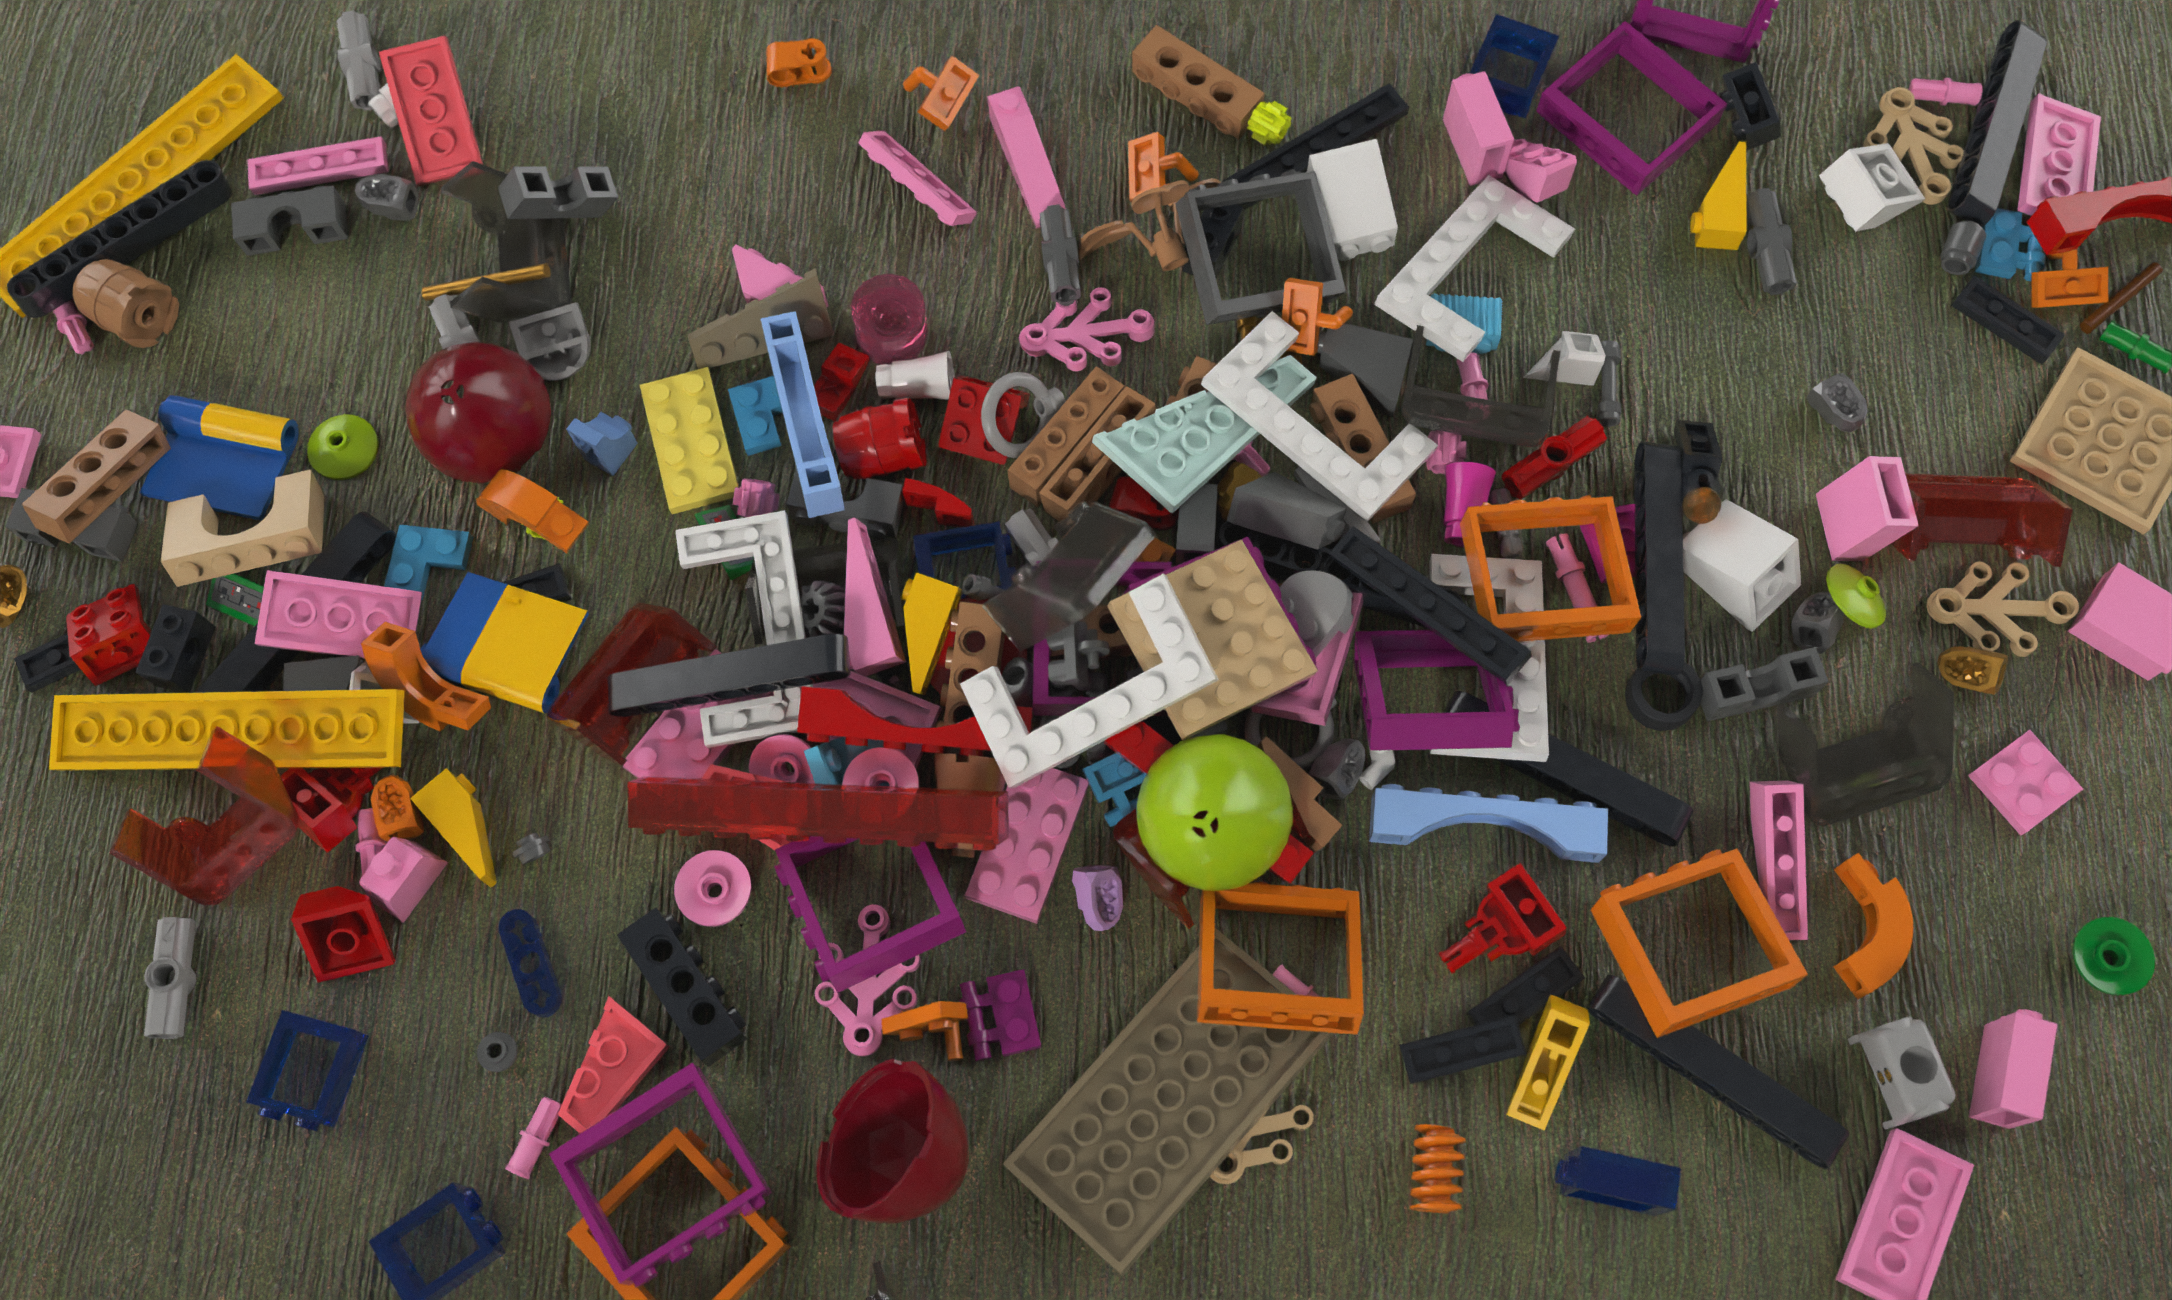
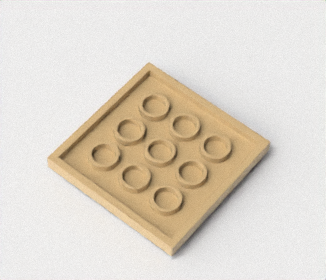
M2077 347L2059 374L2011 457L2010 462L2144 535L2151 529L2172 491V397Z
M1242 540L1166 575L1219 679L1211 685L1165 708L1182 741L1317 673L1316 666ZM1129 592L1111 600L1107 607L1143 671L1145 672L1162 663L1163 661Z

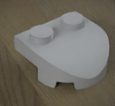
M577 302L509 322L519 355L529 362L544 380L557 381L569 378L579 372L589 359L591 341Z
M1302 571L1287 578L1279 587L1281 600L1287 612L1292 613L1296 618L1299 626L1298 633L1305 646L1307 645L1312 649L1315 658L1338 631L1346 634L1354 618L1351 614L1353 594L1349 587L1335 576L1321 571Z

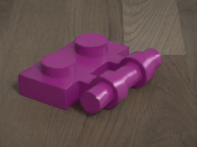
M1024 969L986 978L989 993L978 995L975 981H967L960 984L962 999L959 1002L966 1003L968 1014L967 1022L970 1031L966 1035L968 1046L973 1047L976 1062L991 1059L988 1045L991 1043L1000 1042L1003 1057L1042 1048ZM992 1007L997 1027L985 1029L981 1010Z

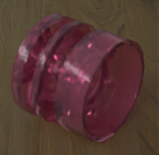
M891 273L876 275L864 281L855 291L851 302L855 335L861 351L868 355L870 360L881 365L892 364L893 361L915 359L925 348L928 338L924 296L919 288L906 277Z

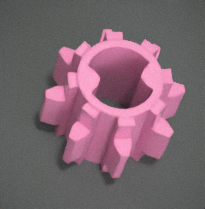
M1443 428L1429 432L1428 438L1438 446L1435 452L1425 461L1427 462L1428 470L1433 471L1435 474H1445L1446 465L1454 462H1464L1467 442L1461 441V433H1457L1453 429L1447 430Z
M742 479L741 486L739 488L735 487L733 505H738L737 515L751 517L777 511L780 494L774 493L775 484L757 479Z

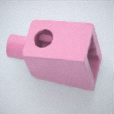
M393 837L387 842L382 851L372 858L370 867L361 877L359 883L374 904L404 923L448 862L415 841Z

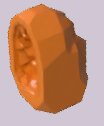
M389 775L379 780L374 786L371 796L375 825L379 837L386 842L393 837L409 840L420 836L424 832L419 808L410 799L414 795L411 786L406 780L395 775Z

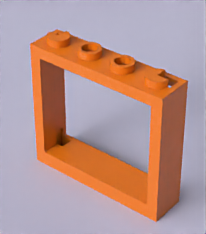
M1586 495L1579 499L1569 500L1553 497L1541 502L1515 500L1508 504L1499 505L1483 502L1481 506L1467 508L1460 522V528L1478 614L1516 641L1630 633L1640 620L1641 613L1612 496L1592 498L1591 495ZM1594 524L1612 606L1498 614L1481 532Z
M1720 849L1711 851L1702 856L1699 862L1690 865L1688 861L1679 862L1666 870L1667 873L1656 876L1654 872L1644 874L1635 879L1633 885L1624 888L1620 884L1612 885L1600 892V899L1590 909L1657 1038L1791 989L1808 975L1738 849L1722 853ZM1721 873L1774 970L1673 1006L1621 907Z
M1265 882L1248 883L1245 886L1229 890H1202L1199 929L1198 1023L1358 1035L1364 1015L1359 891H1348L1343 888H1309L1304 885H1270ZM1215 909L1344 918L1346 923L1348 999L1213 989Z
M675 1127L598 1203L606 1217H608L677 1148L686 1155L728 1202L747 1191L748 1188L744 1186L739 1191L729 1180L734 1173L720 1158L717 1157L712 1161L703 1152L707 1144L692 1129L686 1133L680 1128ZM758 1210L745 1217L742 1212L740 1213L767 1245L712 1300H739L791 1247L784 1239L788 1232L774 1216L766 1220ZM584 1217L566 1233L625 1300H656L643 1285L636 1287L634 1283L631 1285L619 1283Z

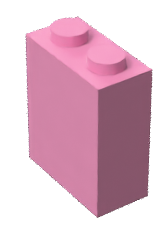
M1486 72L1461 75L1457 79L1452 80L1443 122L1470 186L1481 184L1488 175L1495 179L1503 177L1514 138Z
M1869 456L1816 493L1832 561H1864L1919 526L1901 457Z
M2118 562L2101 577L2068 632L2149 681L2161 672L2168 674L2172 670V594Z
M2018 1009L2010 1015L2001 1016L2000 1019L1984 1025L1969 1117L2007 1129L2043 1119L2057 1031L2056 1023L2043 1020V1015L2038 1012Z

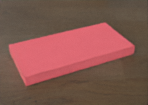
M441 36L379 51L416 184L422 186L485 170L448 38Z

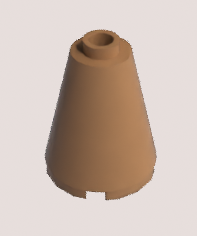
M937 753L935 754L934 765L944 847L952 848L951 856L974 858L975 850L983 851L1006 781L995 758L972 755L958 756L957 758L956 754Z

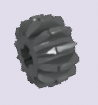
M814 581L812 585L802 586L800 602L806 638L827 634L843 635L845 616L844 588L825 581Z

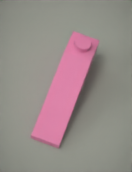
M1020 86L987 96L990 121L1035 227L1039 228L1040 213L1045 211L1047 206L1060 205L1064 209L1066 207L1030 109Z
M854 517L848 520L844 635L848 637L850 669H854L855 672L866 677L906 663L867 528Z
M1788 780L1750 782L1751 826L1760 890L1789 940H1808L1803 784Z

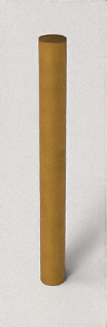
M544 263L423 287L422 296L426 301L434 300L444 294L450 296L547 278L550 277L551 272L548 264Z

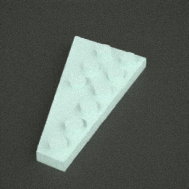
M1289 355L1276 360L1257 381L1290 407L1314 385L1317 377L1294 357ZM1203 390L1156 409L1155 413L1137 421L1135 418L1123 423L1122 427L1108 433L1103 431L1095 434L1092 443L1169 512L1173 513L1260 433L1212 393Z

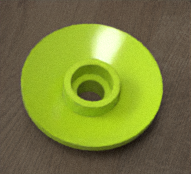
M349 414L338 415L327 419L314 430L308 442L307 455L310 464L320 475L332 480H347L360 475L371 466L378 453L379 440L375 429L365 419ZM343 439L339 445H335L338 440Z
M1836 564L1831 567L1826 575L1827 587L1840 610L1853 622L1865 628L1873 629L1883 624L1886 618V609L1883 599L1879 594V586L1875 580L1847 564Z

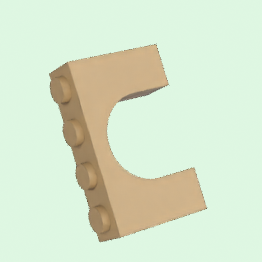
M311 469L276 477L274 502L269 514L254 527L244 532L227 536L218 535L219 519L204 494L168 502L161 563L175 585L179 587L322 553L325 494Z

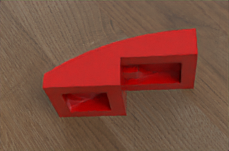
M838 342L821 365V376L814 384L822 416L836 421L869 362L868 355Z
M905 478L902 492L907 506L935 510L938 524L973 530L974 518L972 509L962 500L934 485Z

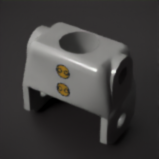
M1912 1016L1848 1038L1850 1045L1862 1044L1889 1109L1892 1120L1882 1123L1885 1130L1944 1112L1950 1108V1105L1955 1100V1090L1929 1029L1923 1021L1914 1020Z

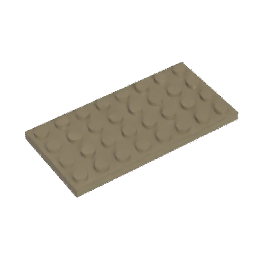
M1215 928L1213 989L1296 995ZM1199 946L1003 1163L1019 1181L1122 1277L1334 1034L1329 1032L1198 1023Z

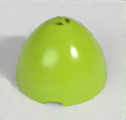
M1224 734L1188 738L1166 750L1151 765L1141 784L1136 804L1139 834L1152 860L1171 878L1184 885L1206 891L1239 888L1262 876L1280 857L1288 842L1293 824L1289 787L1278 766L1258 747L1243 739ZM1199 811H1208L1204 819L1194 818V815ZM1217 817L1219 827L1217 832H1214L1210 824ZM1193 827L1202 828L1206 836H1198L1194 832Z

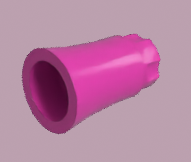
M1454 462L1445 466L1446 503L1443 524L1446 527L1444 541L1447 544L1464 547L1460 522L1468 507L1481 506L1483 502L1488 503L1490 490L1496 475L1493 468L1474 462Z

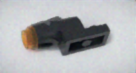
M1676 420L1674 436L1676 444L1681 450L1682 510L1684 515L1696 523H1709L1717 517L1721 510V499L1719 496L1721 488L1718 474L1723 457L1713 423Z

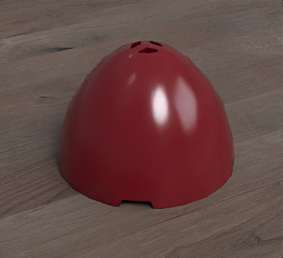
M481 342L452 345L429 357L413 375L407 390L405 403L408 430L421 455L444 475L463 482L472 483L490 482L501 469L514 473L520 471L521 467L533 454L542 448L549 431L552 412L549 393L544 381L529 362L514 351ZM454 381L450 388H443L448 382ZM463 385L464 395L463 398H459L457 392ZM450 396L454 403H446L443 397Z
M889 1059L875 1065L861 1075L835 1107L832 1115L836 1122L828 1142L821 1141L819 1146L816 1173L817 1186L821 1198L830 1210L841 1216L862 1222L897 1224L926 1215L947 1203L954 1196L964 1180L969 1165L967 1131L957 1104L943 1085L929 1071L915 1061L902 1062L897 1059Z

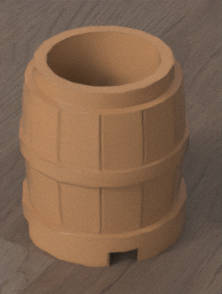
M114 260L93 261L80 271L73 284V298L78 310L101 329L115 333L121 340L131 346L146 348L156 345L159 341L155 339L162 332L168 335L178 317L179 302L176 297L172 296V289L168 285L148 278L142 271Z

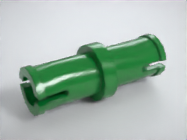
M2114 320L2110 321L2099 338V341H2103L2127 353L2128 359L2132 361L2138 359L2162 371L2164 374L2172 367L2171 350L2149 340L2150 335L2146 333L2139 335L2116 323Z

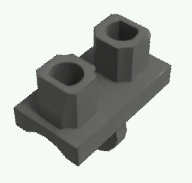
M1074 613L1063 614V623L1046 628L1049 648L1053 651L1064 649L1065 659L1049 662V680L1056 685H1073L1080 691L1091 689L1090 669L1100 667L1099 657L1109 654V643L1098 640L1097 630H1087V624L1076 620Z

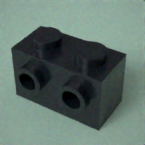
M1757 61L1724 74V91L1720 92L1719 95L1727 103L1725 112L1732 110L1735 121L1731 122V126L1736 140H1744L1747 150L1780 138V119Z

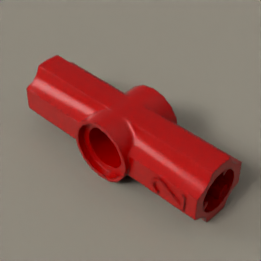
M1587 415L1558 436L1547 438L1539 449L1503 472L1501 478L1505 488L1510 491L1512 497L1522 500L1548 481L1561 478L1570 466L1606 442L1607 437L1603 426L1596 418L1593 419ZM1547 455H1556L1561 461H1553Z

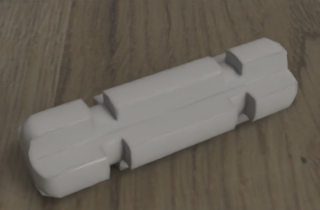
M1507 488L1491 491L1489 497L1491 505L1512 502L1510 491ZM1518 530L1497 531L1498 540L1501 541V544H1499L1501 555L1504 558L1520 556L1522 545L1520 538L1517 537V534H1519Z

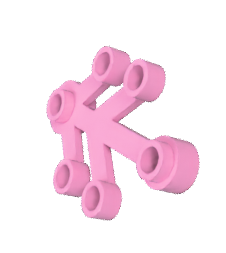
M1099 287L1092 290L1090 293V303L1068 327L1057 328L1066 316H1071L1077 311L1076 300L1069 306H1063L1056 302V308L1041 324L1034 323L1023 328L1019 335L1020 346L1028 355L1041 357L1048 353L1065 363L1071 371H1081L1086 367L1087 356L1085 350L1100 358L1104 365L1116 366L1122 359L1120 345L1115 342L1104 344L1095 339V337L1127 333L1132 340L1144 342L1154 335V318L1146 310L1138 309L1133 311L1126 319L1092 323L1102 311H1106L1111 306L1110 291ZM1104 298L1105 300L1097 301L1096 299ZM1070 341L1079 347L1067 349L1059 343ZM1109 352L1116 353L1113 356L1106 355ZM1075 357L1081 358V359L1078 360V361H1073V360H1071L1072 358H1075Z
M868 905L859 913L858 925L864 933L863 950L879 943L880 937L886 934L890 928V917L887 911L879 905ZM872 913L880 915V921L874 926L866 923L867 917ZM828 943L831 950L833 949L838 952L836 962L843 960L844 955L840 947L834 943ZM919 955L915 956V962L911 966H904L900 963L885 970L878 977L875 975L849 987L850 991L858 999L857 1017L839 999L840 992L837 993L831 982H822L816 987L815 998L818 1003L823 1007H828L845 1027L843 1041L846 1048L852 1054L865 1057L875 1053L883 1040L881 1019L911 1010L916 1006L917 995L915 991L909 986H900L893 993V1001L873 1016L874 1001L907 972H914L918 969L921 962ZM826 988L834 990V996L829 1001L821 1000V992ZM903 992L912 994V1000L907 1005L898 1003V997ZM861 1029H866L870 1034L868 1040L863 1043L857 1042L856 1033Z

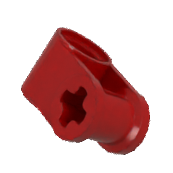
M1129 477L1117 479L1107 511L1110 518L1114 515L1129 524L1164 531L1175 526L1179 518L1178 509L1171 513L1164 507L1163 511H1160L1163 505L1134 479Z

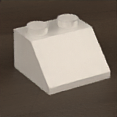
M1889 143L1849 149L1819 175L1825 184L1827 194L1836 201L1843 212L1844 220L1849 226L1853 227L1855 232L1876 228L1925 199Z

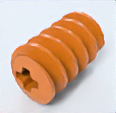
M1430 1124L1415 1125V1130L1425 1135V1137L1415 1139L1414 1146L1425 1153L1413 1156L1412 1162L1424 1169L1411 1174V1179L1422 1186L1410 1190V1195L1421 1201V1203L1411 1205L1409 1209L1430 1213H1450L1451 1211L1462 1209L1461 1204L1450 1198L1453 1194L1463 1192L1462 1187L1452 1183V1178L1464 1176V1171L1454 1167L1453 1162L1465 1159L1464 1154L1454 1150V1145L1466 1143V1138L1456 1134L1455 1130L1450 1127Z

